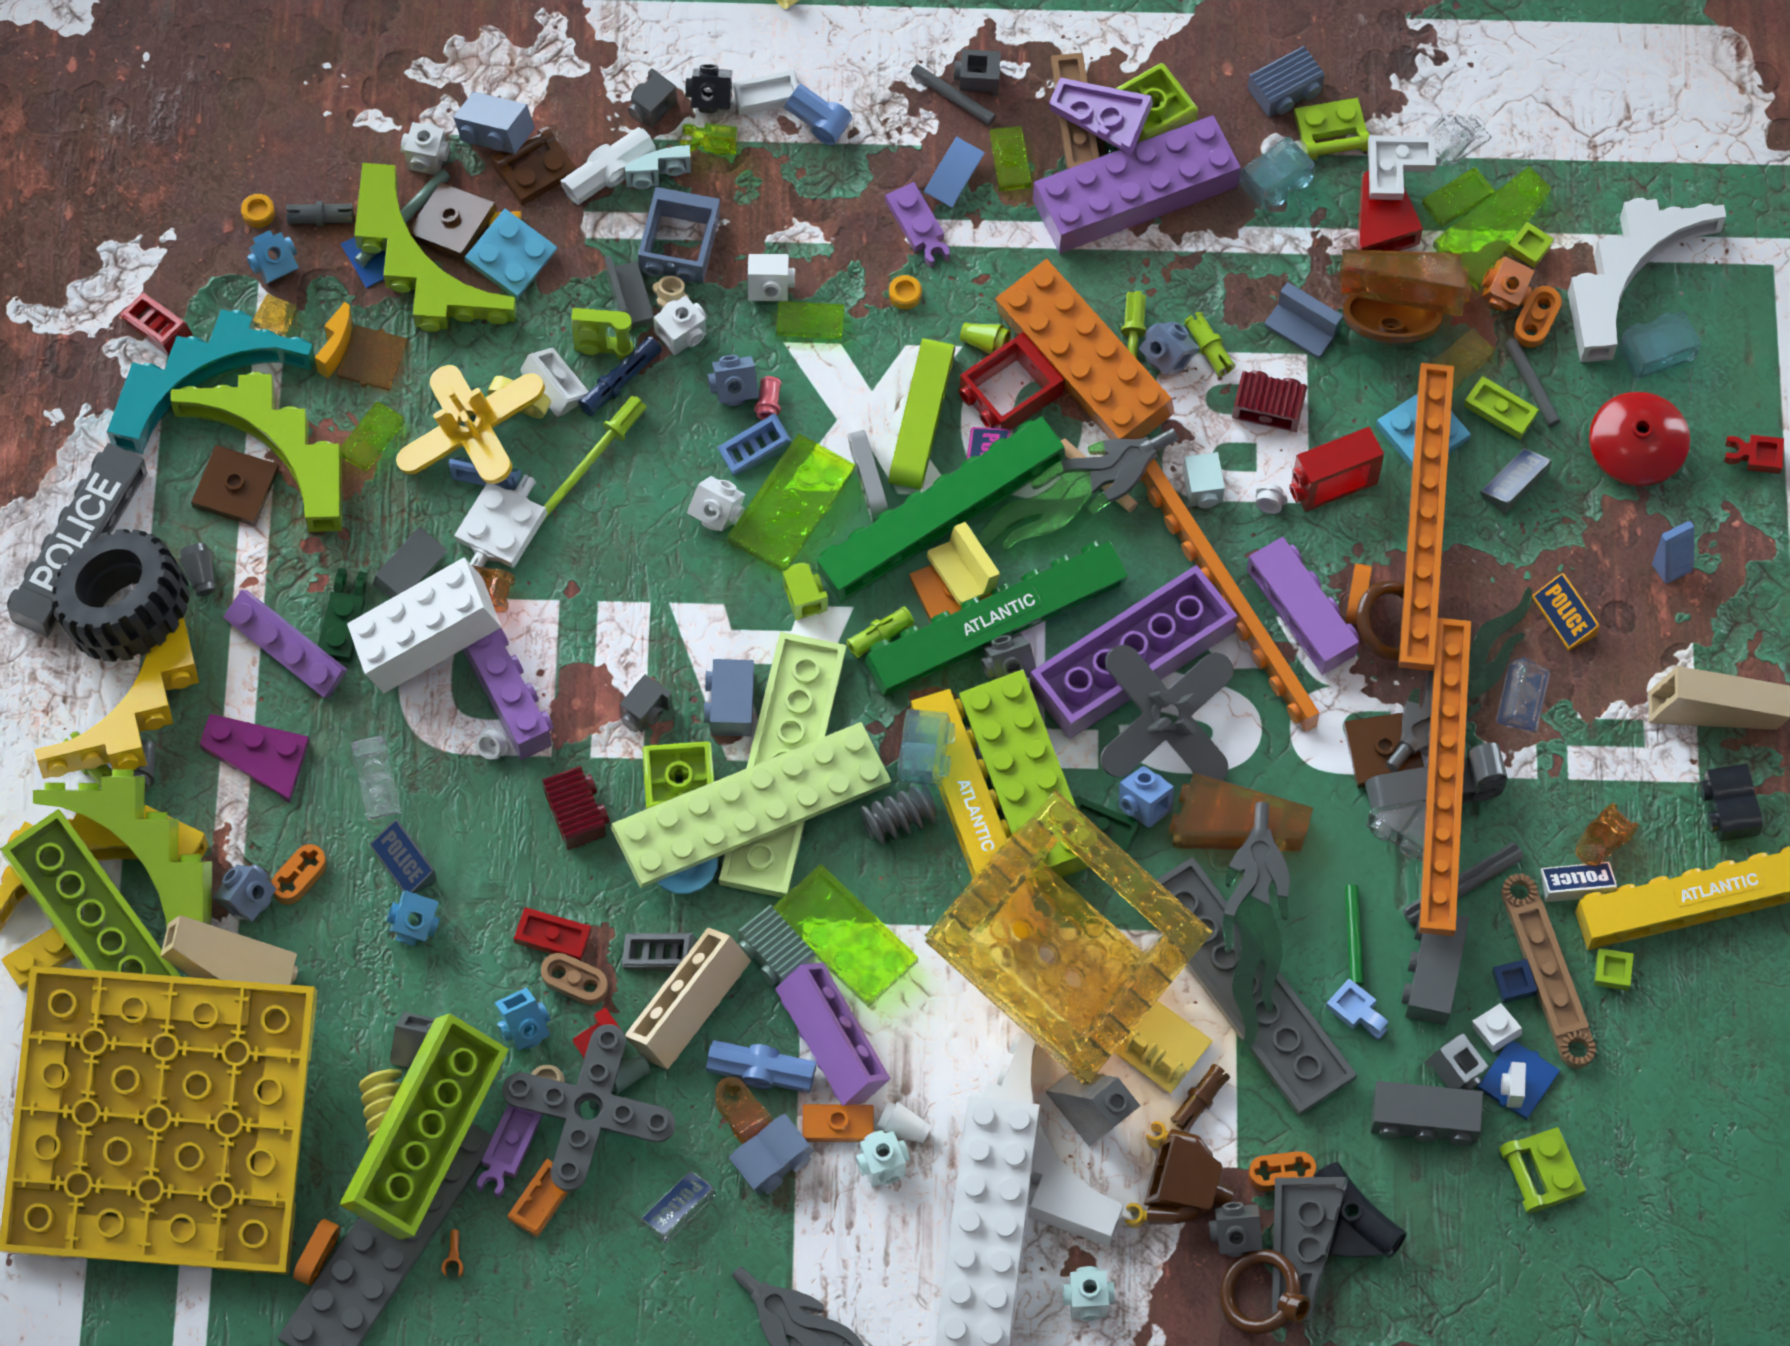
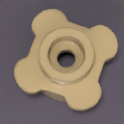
M665 276L659 282L654 283L652 290L657 293V304L660 307H664L667 303L673 300L678 301L685 295L689 299L688 294L684 292V282L676 276Z

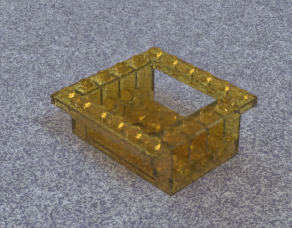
M1055 790L1033 816L1006 839L924 936L927 937L925 942L1085 1086L1103 1067L1213 931L1064 796ZM1060 840L1163 933V936L1141 951L1042 860ZM1020 923L1027 928V940H1021L1015 936L1013 932L1014 924ZM1040 947H1047L1052 950L1055 957L1053 963H1046L1040 958ZM1071 970L1079 975L1081 980L1079 987H1073L1067 983L1065 978L1066 971Z

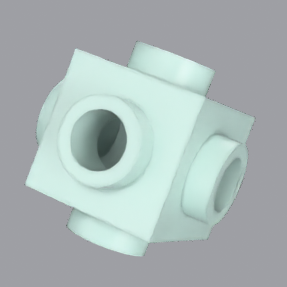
M876 1131L867 1135L864 1141L860 1142V1154L856 1155L860 1173L862 1176H868L871 1187L889 1185L904 1177L906 1161L910 1160L904 1140L897 1141L894 1131L888 1133Z
M1085 1266L1076 1269V1272H1070L1069 1284H1063L1064 1306H1070L1071 1319L1096 1321L1101 1318H1107L1109 1304L1115 1303L1114 1282H1107L1106 1270L1098 1271L1097 1267ZM1096 1290V1291L1093 1292V1293H1086V1292H1085V1291Z

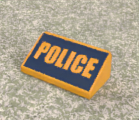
M1564 573L1555 577L1532 595L1531 598L1568 651L1597 636L1600 628L1599 623Z

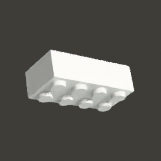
M465 557L347 624L364 673L383 693L390 691L501 628L482 576Z

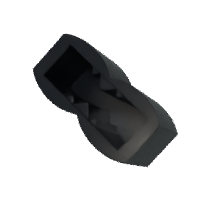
M1747 763L1706 770L1703 781L1699 782V789L1702 801H1708L1711 812L1707 813L1710 832H1716L1719 842L1759 836L1763 822Z

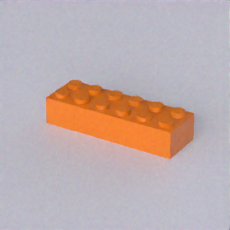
M1047 258L995 298L999 315L1017 335L1022 332L1027 335L1064 378V388L1109 439H1142L1175 414L1173 401L1169 394Z

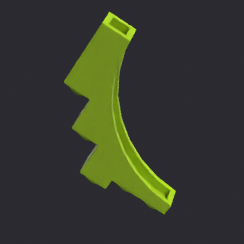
M362 163L354 235L357 249H362L367 253H380L381 250L386 251L384 266L386 288L402 293L409 292L411 289L415 290L413 307L415 327H420L428 332L448 329L449 317H454L462 322H471L474 319H485L493 324H505L507 321L515 322V297L488 293L466 285L444 272L424 254L410 235L400 213L396 166Z
M251 372L247 375H238V387L217 385L214 388L185 386L181 389H171V404L175 417L203 418L228 424L250 434L272 450L286 465L299 487L304 502L308 532L342 531V456L339 443L333 444L328 441H319L315 444H309V423L306 409L286 406L275 410V386L272 374Z
M112 769V776L101 777V790H99V783H78V789H65L64 782H45L44 789L33 790V804L61 807L85 815L108 828L131 848L147 869L159 893L166 918V927L168 923L180 915L212 925V861H201V854H180V861H178V819H167L168 812H146V818H144L145 776H134L133 769Z

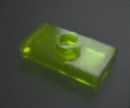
M1022 126L990 129L989 137L998 190L1031 188V177Z
M1473 167L1423 198L1422 205L1442 228L1494 196L1495 189L1480 171Z
M778 301L776 335L842 339L844 304Z
M376 401L340 447L342 458L367 472L405 423L404 417Z

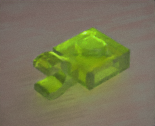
M705 123L704 128L693 124H683L682 134L690 135L693 138L691 140L680 139V146L690 145V152L696 150L699 146H704V151H711L717 155L736 154L738 130L735 126Z

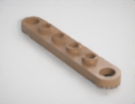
M1522 873L1521 875H1511L1503 884L1501 897L1522 955L1528 961L1537 988V995L1561 1060L1567 1066L1575 1069L1584 1068L1592 1062L1596 1052V1045L1590 1033L1587 1019L1544 903L1540 898L1534 880ZM1514 885H1522L1528 890L1529 895L1525 899L1516 900L1510 894L1509 889ZM1573 1042L1583 1044L1587 1049V1055L1583 1058H1574L1568 1052V1045Z

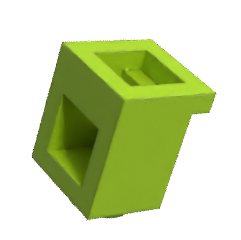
M797 563L789 567L788 570L783 571V587L796 621L828 611L827 593L823 591L819 575L812 574L809 564Z

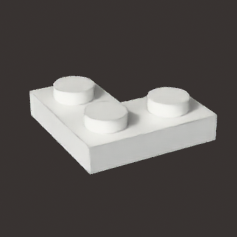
M1369 135L1370 199L1403 200V171L1434 172L1436 167L1435 137Z

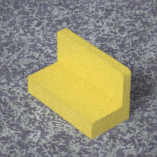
M966 522L954 526L949 542L928 550L927 558L959 605L972 598H981L991 594V591L996 588L1000 572Z

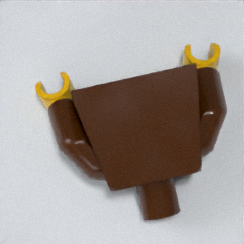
M1153 1122L1151 1130L1161 1133V1135L1156 1137L1146 1135L1148 1145L1152 1148H1159L1144 1205L1149 1207L1147 1210H1143L1137 1203L1128 1204L1126 1206L1127 1211H1137L1140 1215L1135 1220L1126 1219V1225L1130 1228H1139L1145 1221H1148L1150 1225L1179 1224L1195 1220L1198 1215L1210 1211L1213 1203L1221 1207L1226 1203H1230L1234 1189L1219 1183L1222 1164L1213 1157V1153L1201 1137L1175 1129L1166 1131V1127L1162 1122Z

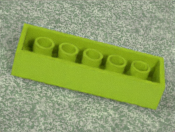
M1022 669L960 692L959 695L1031 887L1035 888L1097 865L1091 844L1024 670Z
M59 808L0 848L2 857L83 969L180 976L171 963L160 957L162 949Z
M451 1013L435 1018L339 1205L398 1240L414 1237L509 1049Z

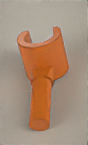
M456 1229L450 1231V1250L448 1258L442 1263V1272L446 1278L447 1267L451 1263L459 1265V1278L464 1274V1265L459 1259L458 1252L459 1230Z

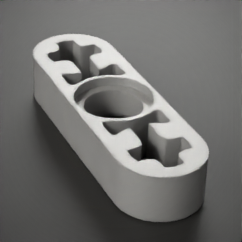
M860 430L847 434L848 443L870 519L875 521L881 513L888 510V506L865 430Z

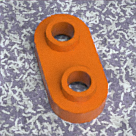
M1539 286L1532 290L1514 328V336L1521 345L1532 348L1541 345L1545 341L1562 303L1560 294L1554 288ZM1545 304L1548 306V309H1541L1538 305ZM1532 330L1535 332V335H1528L1525 331Z

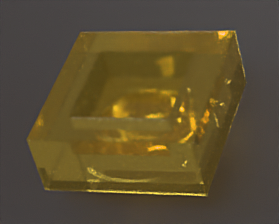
M266 294L253 318L255 327L271 330L277 335L284 337L298 312L297 305Z

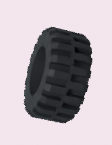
M128 529L116 530L114 534L109 532L100 534L98 539L94 541L88 540L83 543V548L78 552L74 550L68 557L69 562L66 565L62 564L57 574L59 579L54 580L51 605L58 622L81 652L86 653L87 656L93 659L101 660L102 658L103 661L116 662L117 658H120L121 661H128L134 659V656L137 654L144 656L150 653L152 647L157 644L161 646L167 641L166 636L170 632L174 633L179 627L178 620L180 618L183 619L187 611L186 604L190 598L189 582L167 546L153 534H147L145 531L133 529L130 532ZM137 584L135 589L126 598L116 604L104 607L105 603L116 592L127 586Z

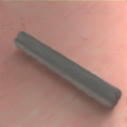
M1510 843L1458 875L1457 899L1521 861L1523 853L1516 843ZM1421 898L1403 909V915L1410 925H1416L1418 919H1420Z

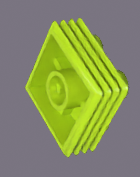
M1164 63L1156 65L1116 88L1152 96L1153 105L1138 138V142L1148 140L1197 120L1198 107Z
M709 741L649 745L642 748L646 809L714 782L712 747ZM682 775L683 783L677 784L675 776Z

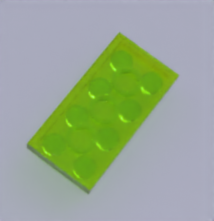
M798 433L728 534L727 542L782 573L788 570L856 471V464Z
M822 864L815 868L773 906L806 945L814 951L816 958L823 962L826 968L868 1008L918 963L919 957Z

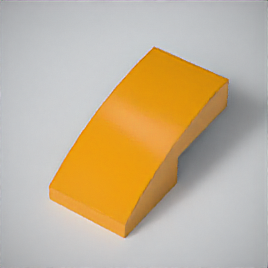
M345 302L324 326L327 343L315 356L318 373L327 379L330 378L341 362L351 337L353 319L350 305Z

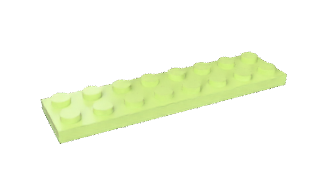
M780 632L747 768L826 736L847 645ZM806 821L726 853L719 877V885L787 899Z
M859 722L612 823L611 829L641 889L890 786L891 779L862 722Z

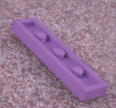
M241 590L223 616L224 619L324 698H329L348 671L248 590Z

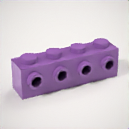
M1281 537L1249 556L1247 572L1321 675L1356 656L1359 644L1357 631L1350 623L1346 625L1340 616V609L1333 598H1327L1323 593L1318 577L1313 571H1307L1302 564L1301 554L1294 545L1289 546L1284 537Z
M499 628L462 650L520 760H523L552 746L550 731L554 727L547 712L539 711L535 703L539 701L537 693L531 683H524L521 674L524 673L522 665L516 655H509L506 646L509 645L508 639L503 629Z
M823 962L800 965L775 988L782 1000L783 1007L791 1015L799 1029L801 1038L807 1043L815 1057L817 1066L823 1071L835 1097L841 1102L842 1106L865 1103L891 1079Z

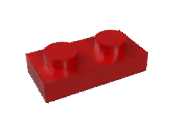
M524 907L514 936V943L550 954L563 953L582 961L592 929L591 926Z

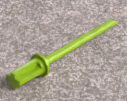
M1142 291L1127 292L1125 323L1121 327V334L1129 336L1128 350L1136 359L1138 337H1143L1147 331L1146 327H1144L1146 295H1143Z
M631 396L610 421L603 423L607 431L606 434L543 506L548 513L545 519L615 438L619 441L625 440V433L647 409V406L642 403L640 398Z

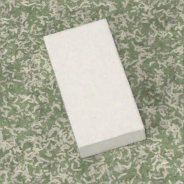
M795 69L732 82V91L739 115L783 107L799 84Z

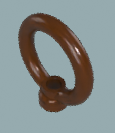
M1381 581L1369 587L1360 598L1356 611L1357 628L1365 645L1375 655L1391 661H1399L1400 647L1387 646L1375 636L1370 624V610L1375 600L1382 595L1393 594L1403 599L1404 584L1397 581Z
M1274 1250L1249 1251L1241 1255L1228 1267L1220 1285V1303L1225 1316L1232 1325L1246 1333H1269L1283 1326L1288 1320L1295 1324H1300L1307 1316L1310 1308V1299L1301 1294V1282L1295 1266L1286 1256ZM1266 1263L1275 1266L1281 1271L1286 1281V1292L1278 1301V1311L1265 1319L1254 1320L1244 1316L1238 1310L1234 1300V1289L1238 1278L1246 1269L1256 1264Z

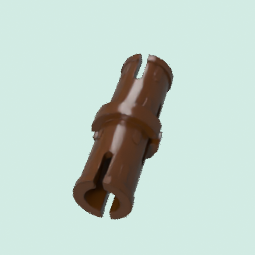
M1212 1064L1196 1087H1190L1187 1091L1188 1097L1170 1118L1172 1123L1178 1122L1175 1125L1177 1128L1188 1133L1204 1110H1209L1213 1106L1212 1100L1230 1079L1228 1073L1223 1074L1225 1072L1223 1068Z

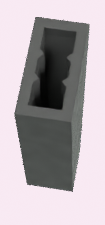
M1075 1069L1045 1091L1089 1147L1141 1106L1119 1077Z

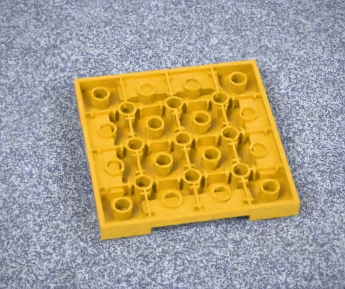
M30 965L0 1230V1252L5 1254L71 1259L85 1258L289 1275L308 1063L311 1061L318 990L314 986Z

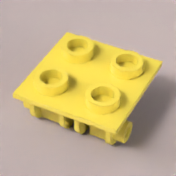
M1156 1000L1133 1029L1129 1028L1121 1039L1123 1042L1114 1053L1171 1094L1213 1040Z

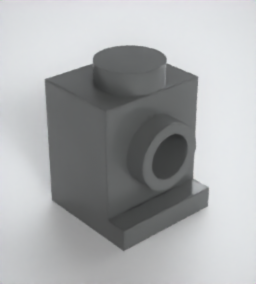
M962 49L961 62L955 61L954 81H960V90L992 92V96H998L1001 52Z
M651 68L648 71V81L645 84L640 83L631 94V105L627 108L629 115L637 122L641 123L643 121L652 128L677 103L676 85Z
M644 674L619 704L622 723L633 732L638 730L643 732L649 724L651 726L655 725L661 718L664 709L669 711L673 707L672 693Z
M1464 1033L1444 1045L1424 1062L1428 1068L1430 1066L1433 1067L1448 1088H1461L1465 1090H1471L1482 1081L1478 1075L1489 1067Z

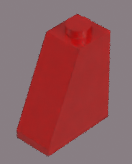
M1369 170L1364 172L1359 200L1356 254L1358 263L1420 245L1423 227L1405 188L1403 200L1370 199Z

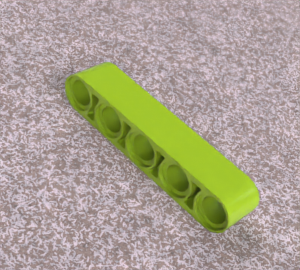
M922 338L891 463L888 484L922 490L953 364L955 344Z

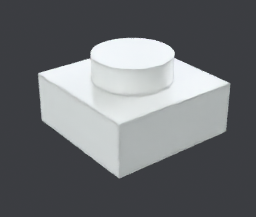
M1501 1003L1472 1021L1473 1029L1492 1052L1497 1051L1522 1035V1027Z
M1511 1062L1508 1074H1502L1501 1095H1507V1107L1521 1108L1525 1098L1526 1063Z

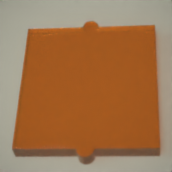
M355 325L337 377L360 383L361 387L368 385L390 391L408 339L385 333L384 329L377 331Z

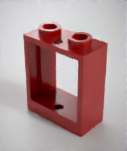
M1024 332L960 374L959 395L966 405H973L979 412L980 420L986 428L1012 430L1063 395L1064 378ZM1017 360L1041 387V390L1001 416L977 387Z
M1370 426L1296 455L1289 490L1293 500L1296 503L1300 502L1305 512L1378 484L1384 452Z

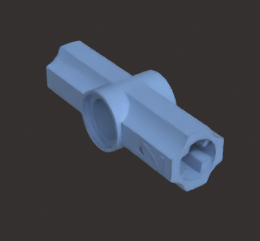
M715 1040L712 1041L706 1065V1072L742 1079L745 1084L754 1088L771 1089L773 1086L803 1093H810L816 1071V1061L782 1055L780 1051L770 1046L754 1044L748 1048Z

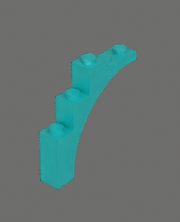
M221 309L209 343L194 336L187 338L176 336L164 370L152 363H144L142 365L132 362L107 430L109 441L111 444L124 450L143 454L154 429L172 407L171 389H181L185 386L196 387L210 378L227 371L263 363H283L312 370L315 362L313 344L300 337L287 338L279 336L268 329H260L258 331L255 329L253 317L240 310L227 311Z

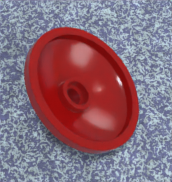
M1628 392L1610 399L1597 411L1590 426L1589 446L1597 465L1614 480L1631 486H1651L1668 480L1682 467L1690 448V431L1682 413L1668 400L1652 393ZM1644 426L1648 432L1640 433L1636 428Z

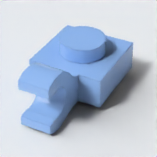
M1348 979L1326 1003V1009L1350 1028L1354 1029L1361 1023L1366 1031L1377 1040L1388 1030L1386 1026L1389 1022L1372 1009L1376 1005V999L1351 979Z

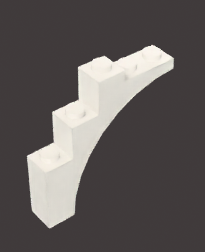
M1636 198L1629 202H1624L1620 216L1623 237L1611 235L1598 239L1594 253L1597 275L1583 273L1577 277H1572L1568 297L1580 362L1613 360L1617 347L1616 317L1618 304L1623 292L1636 273L1652 258L1673 245L1694 237L1720 233L1726 218L1724 205L1702 204L1695 208L1683 209L1680 207H1669L1659 211L1657 199L1646 200L1644 198Z
M1026 1024L1022 1035L1015 1034L1009 1053L1014 1055L1010 1066L1005 1064L1002 1066L997 1080L998 1085L987 1082L984 1092L977 1091L976 1097L1034 1104L1031 1087V1066L1038 1043L1039 1028ZM1039 1122L1031 1181L1033 1184L1030 1188L1028 1204L1030 1205L1029 1217L1110 1247L1122 1216L1123 1204L1097 1192L1077 1177L1056 1154Z

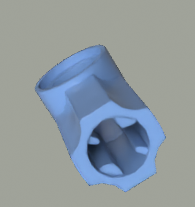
M801 83L783 107L809 125L813 135L827 145H834L853 120L852 114L843 105L837 102H826Z

